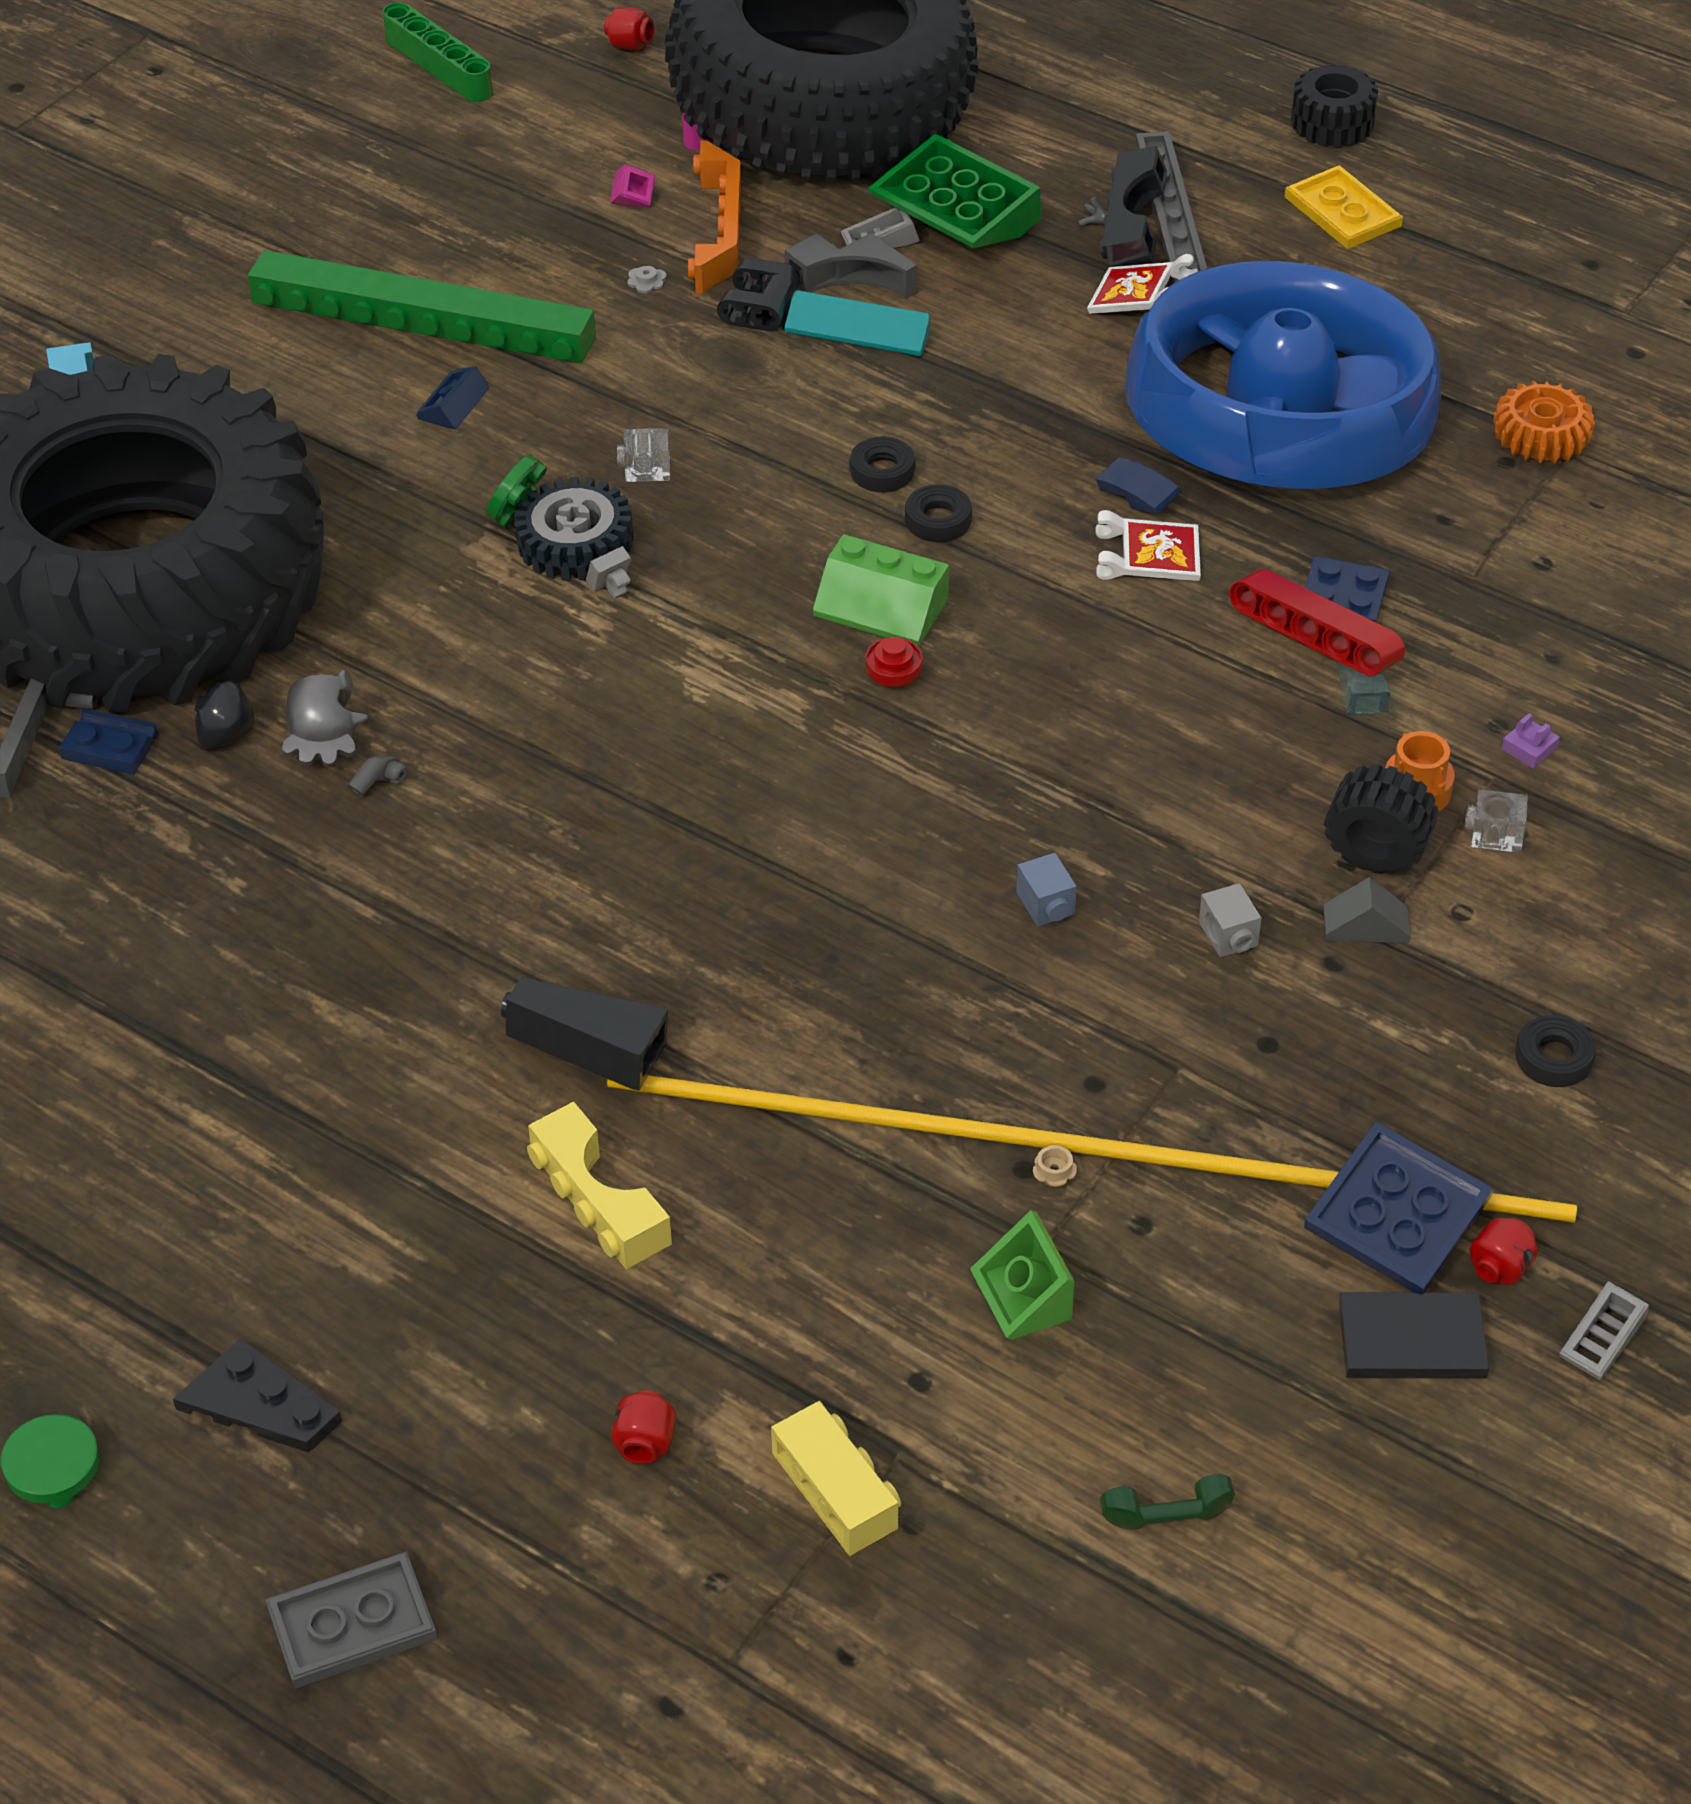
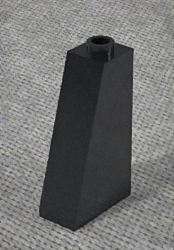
M521 977L513 991L507 992L503 998L501 1016L506 1018V1036L633 1090L640 1091L667 1045V1008Z

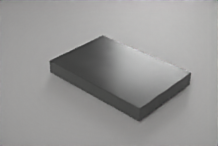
M407 1551L265 1599L294 1689L437 1640L434 1624Z

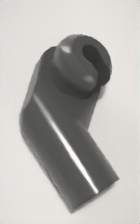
M373 756L365 761L347 786L355 794L363 797L375 781L390 780L394 784L402 782L407 776V767L398 758L393 756Z

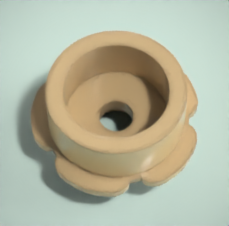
M1050 1145L1043 1148L1034 1161L1036 1165L1033 1167L1035 1178L1039 1182H1044L1051 1187L1065 1185L1067 1180L1073 1179L1077 1172V1166L1073 1163L1072 1154L1062 1146Z

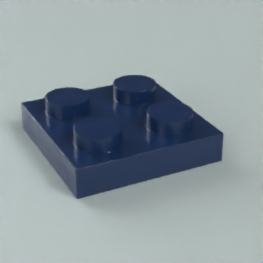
M1314 556L1305 588L1377 623L1390 570Z

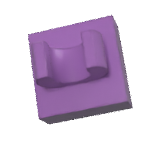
M1528 713L1517 723L1516 728L1503 738L1502 750L1535 769L1558 749L1560 737L1551 732L1550 725L1547 723L1541 726L1532 721L1533 715Z

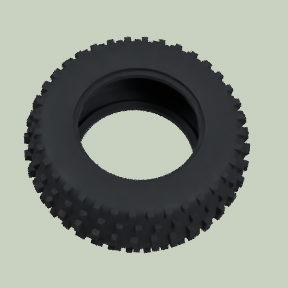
M675 0L673 4L675 8L672 9L669 18V29L665 33V62L668 63L670 86L675 88L674 96L681 112H685L687 115L685 119L690 127L698 125L697 133L703 140L713 139L712 144L722 150L728 149L731 151V155L740 161L745 158L753 161V168L759 170L765 166L776 168L777 175L785 176L789 171L801 173V179L810 180L811 175H825L826 181H835V177L841 175H848L850 180H859L860 174L871 173L874 177L883 176L885 169L895 167L935 133L947 140L949 139L951 132L954 131L957 124L962 120L964 115L962 110L966 111L968 107L969 94L974 93L979 60H976L978 45L976 33L973 32L975 29L974 20L969 18L971 13L969 7L965 5L966 0ZM800 50L826 51L843 55L815 54Z

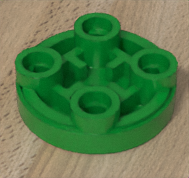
M531 454L523 457L509 471L494 492L487 506L486 515L506 528L514 519L515 511L517 510L515 508L521 500L528 501L527 494L532 490L536 493L538 492V489L533 484L536 485L542 479L548 467Z
M60 1414L45 1415L24 1423L11 1434L1 1453V1469L11 1491L24 1500L34 1503H47L52 1508H63L73 1501L74 1495L83 1490L93 1479L101 1462L98 1445L91 1429L77 1418Z

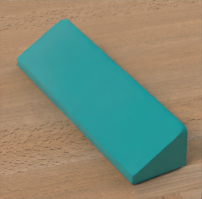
M797 290L792 297L784 329L785 332L921 356L930 336L931 317L928 313Z

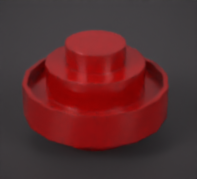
M899 637L881 639L874 642L866 652V673L873 681L880 685L890 687L907 685L914 682L922 672V651L915 643L908 639Z

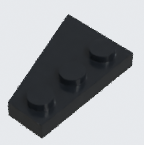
M239 1339L173 1398L175 1409L188 1414H191L192 1411L212 1416L215 1423L228 1427L234 1423L255 1430L259 1437L308 1453L342 1422L341 1413L337 1408L242 1339Z

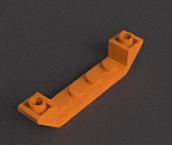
M707 140L700 141V154H694L693 168L694 175H700L701 189H720L717 244H695V258H688V279H695L696 294H703L731 277L739 263L741 212L740 160Z

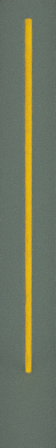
M648 1075L639 1091L1038 1148L1058 1145L1074 1153L1328 1188L1339 1173L1338 1171L650 1075ZM609 1079L607 1080V1086L610 1088L638 1091ZM1492 1193L1490 1200L1483 1210L1575 1223L1577 1205Z

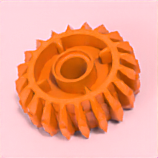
M1533 380L1529 386L1519 383L1516 389H1508L1506 395L1500 397L1493 418L1495 438L1501 441L1502 448H1511L1512 455L1514 456L1524 455L1525 461L1530 458L1538 459L1540 464L1543 460H1550L1555 464L1558 458L1569 461L1572 455H1580L1582 449L1586 448L1591 440L1595 421H1593L1592 405L1586 403L1585 396H1576L1575 389H1563L1562 383L1554 386L1550 385L1548 381L1545 384H1537Z

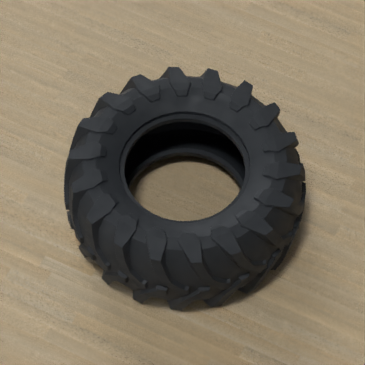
M158 354L150 366L126 367L112 355L97 356L94 359L92 370L69 375L49 368L33 373L28 391L22 394L0 393V683L9 689L25 680L33 679L41 682L46 686L47 704L63 708L66 705L70 693L100 697L107 710L115 713H126L132 697L158 694L173 705L192 702L197 685L206 680L216 679L225 681L231 679L237 683L249 677L258 652L283 650L294 640L300 613L312 610L318 596L323 560L324 519L322 509L319 507L322 502L318 483L315 482L313 474L303 461L307 456L305 442L294 421L278 422L276 420V405L273 396L265 388L242 394L230 387L229 369L215 365L199 375L178 370L174 356ZM165 510L196 518L191 524L174 535L135 548L90 551L71 548L57 543L65 535L81 525L121 512Z

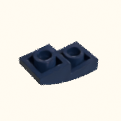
M1122 457L1115 460L1096 478L1100 491L1126 496L1132 509L1158 514L1166 509L1169 503L1181 493L1179 486L1162 474L1138 462Z

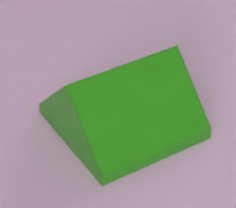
M1030 1210L970 1268L1006 1338L1011 1340L1072 1320L1074 1279L1037 1212Z

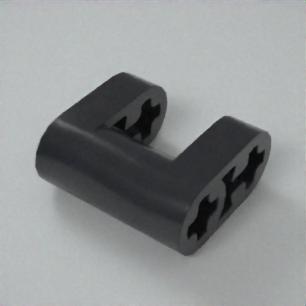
M744 258L739 261L732 275L733 284L737 289L725 291L717 305V314L722 321L733 326L763 331L776 330L780 326L792 297L798 288L801 279L800 274L793 266L786 263Z

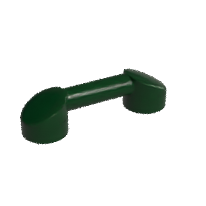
M1213 1474L1200 1479L1195 1484L1196 1499L1140 1506L1135 1489L1131 1487H1116L1102 1494L1100 1505L1102 1514L1108 1522L1122 1529L1136 1530L1148 1524L1200 1517L1203 1520L1212 1519L1225 1511L1232 1503L1235 1491L1229 1476Z

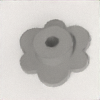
M653 266L634 268L628 273V286L636 288L639 293H649L653 289L663 288V282L666 280L667 274L663 270H656Z

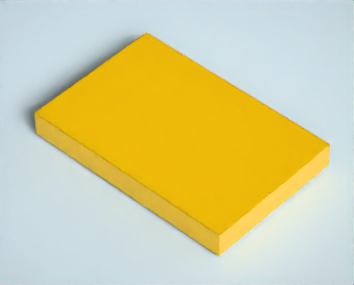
M1340 165L1285 187V198L1347 250L1402 227L1403 216Z

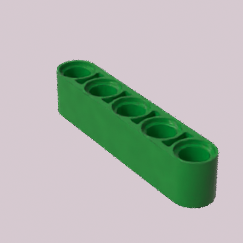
M395 2L383 8L385 35L388 44L467 100L483 102L492 97L490 62L406 3Z

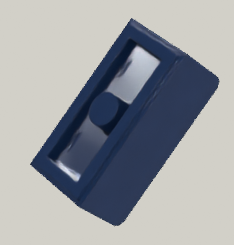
M476 366L452 371L417 411L416 416L419 420L455 429L486 393L489 386Z

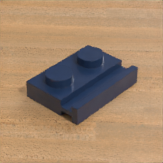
M83 709L80 721H75L59 747L61 759L135 775L151 749V741L158 737L156 724Z

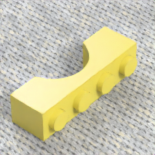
M574 1101L528 1125L530 1145L527 1146V1152L536 1168H544L547 1171L557 1194L561 1198L568 1197L573 1203L578 1219L584 1227L591 1226L598 1234V1240L602 1249L609 1257L616 1256L627 1270L672 1245L670 1216L646 1188L632 1190L615 1189L601 1184L590 1175L589 1171L600 1158L598 1133L595 1126Z

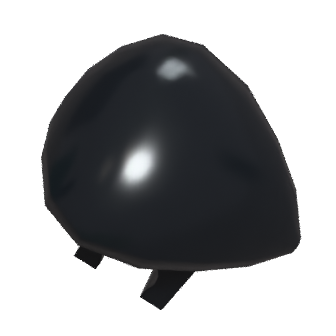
M231 679L216 684L207 691L205 696H199L194 709L197 712L195 718L197 738L206 751L224 748L237 741L253 727L255 721L247 696L241 687Z

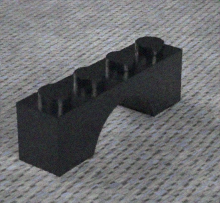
M1157 145L1121 152L1117 155L1116 167L1111 172L1112 191H1109L1107 196L1108 214L1104 215V238H1101L1099 243L1103 259H1108L1111 267L1153 264L1156 239L1146 215H1138V212L1148 202L1164 194L1167 169Z

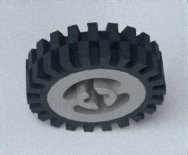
M570 477L571 485H564L562 479L554 480L555 488L551 489L545 483L539 486L540 494L532 490L527 494L528 501L522 499L519 503V510H516L514 515L518 551L520 557H523L524 563L527 566L533 564V571L538 574L546 570V577L554 579L556 574L561 572L562 580H570L571 573H578V579L583 580L587 577L586 571L589 569L590 561L622 546L626 552L631 551L632 541H634L631 507L628 505L626 496H621L618 488L613 487L609 490V483L601 481L595 487L594 478L586 477L584 485L579 484L578 477Z

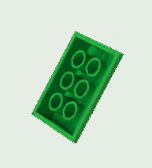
M936 133L868 188L869 194L973 249L1020 238L1042 219L1039 186Z

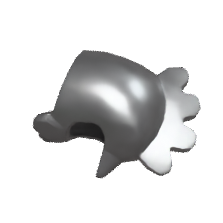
M340 670L337 676L322 674L299 679L290 686L286 700V719L291 735L284 740L282 746L285 756L299 755V762L304 766L313 765L317 759H320L325 767H333L337 764L339 755L352 757L356 753L351 735L354 728L368 719V715L351 712L344 708L354 688L353 679L348 670Z

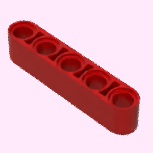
M1267 569L1256 570L1230 587L1229 598L1231 604L1240 613L1366 676L1372 677L1380 674L1402 660L1405 655L1403 640L1394 631Z

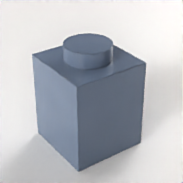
M1056 853L1017 864L1016 893L1037 927L1075 915L1077 886Z

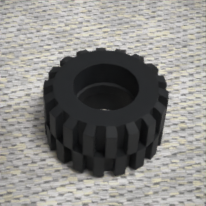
M1322 65V67L1310 68L1309 72H1303L1300 74V78H1297L1295 81L1291 114L1293 129L1297 130L1296 133L1300 137H1306L1307 141L1311 143L1316 142L1322 146L1354 145V142L1365 140V136H1369L1374 128L1378 98L1376 82L1373 78L1368 77L1367 73L1357 71V68Z
M1372 764L1370 768H1367L1363 765L1357 767L1355 772L1349 771L1344 776V779L1341 780L1324 819V826L1326 827L1324 833L1326 839L1332 841L1330 846L1335 852H1341V858L1345 861H1352L1357 864V868L1365 870V868L1371 869L1373 873L1382 874L1383 871H1387L1389 874H1397L1400 869L1407 871L1413 867V864H1418L1421 860L1437 822L1438 807L1434 805L1436 799L1433 794L1426 792L1427 786L1422 781H1415L1413 779L1414 775L1407 771L1404 774L1397 771L1398 768L1393 766L1383 768L1380 764Z

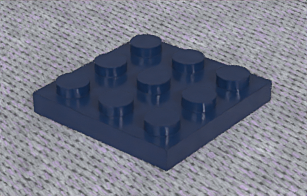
M1375 1122L1305 1219L1304 1228L1412 1292H1426L1490 1200L1493 1188L1382 1124Z

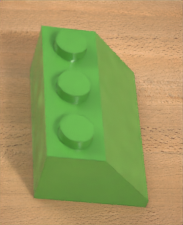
M843 534L828 556L814 603L813 616L886 638L899 637L908 639L919 647L949 599V564Z

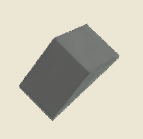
M1371 877L1324 903L1323 917L1326 941L1410 942L1408 906Z

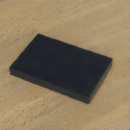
M1340 1292L1339 1310L1346 1378H1487L1489 1366L1479 1293Z

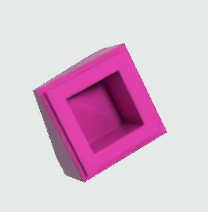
M624 164L615 172L610 202L618 205L649 207L651 205L655 174Z

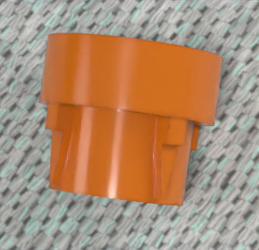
M1427 731L1403 733L1402 738L1398 741L1396 754L1388 760L1385 768L1389 766L1396 767L1399 772L1405 774L1407 771L1414 775L1413 779L1415 781H1422L1427 786L1426 792L1432 793L1435 797L1434 805L1438 807V812L1443 810L1450 802L1455 773L1449 762L1450 747L1448 740H1444L1439 735Z

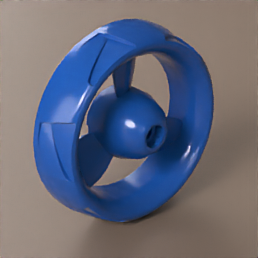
M1282 261L1239 262L1220 265L1193 273L1172 284L1161 293L1150 311L1143 315L1136 329L1127 360L1125 395L1133 416L1148 435L1168 451L1195 466L1231 479L1264 486L1293 489L1333 488L1358 484L1390 474L1405 466L1425 449L1433 436L1439 414L1441 367L1435 339L1429 333L1424 323L1405 303L1384 289L1350 274L1315 265ZM1215 342L1234 352L1230 362L1226 396L1196 382L1177 365L1189 354ZM1336 350L1349 357L1338 359Z

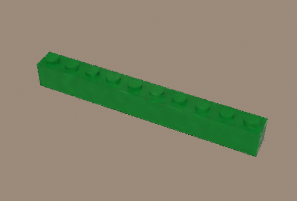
M267 250L262 252L248 273L252 303L580 364L583 363L596 339L594 310Z

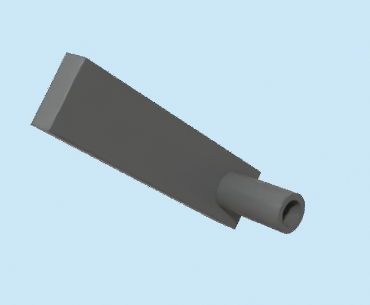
M30 679L0 747V797L10 798L49 706L47 704L45 684ZM70 693L65 706L95 710L99 697Z

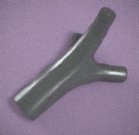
M1096 197L1090 199L1092 205L1084 204V209L1091 216L1079 220L1078 224L1080 227L1088 224L1104 225V215H1107L1108 211L1101 206Z

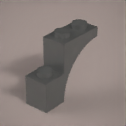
M817 233L785 249V263L793 266L799 272L801 279L798 288L802 291L812 293L835 285L863 284L893 291L905 299L917 293V265L872 233L841 249H838L834 244L828 242Z

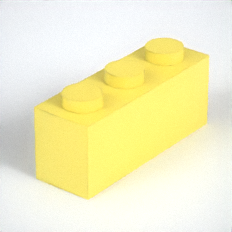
M818 1401L771 1426L772 1454L849 1556L898 1529V1508L901 1506V1501L897 1491L890 1482H882L874 1472V1465L870 1456L862 1447L856 1448L848 1438V1432L843 1421L837 1414L830 1415L823 1404Z

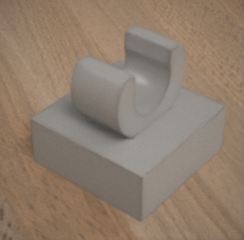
M623 546L590 561L586 582L593 592L606 587L614 599L628 592L625 585L630 583L627 570L631 557Z

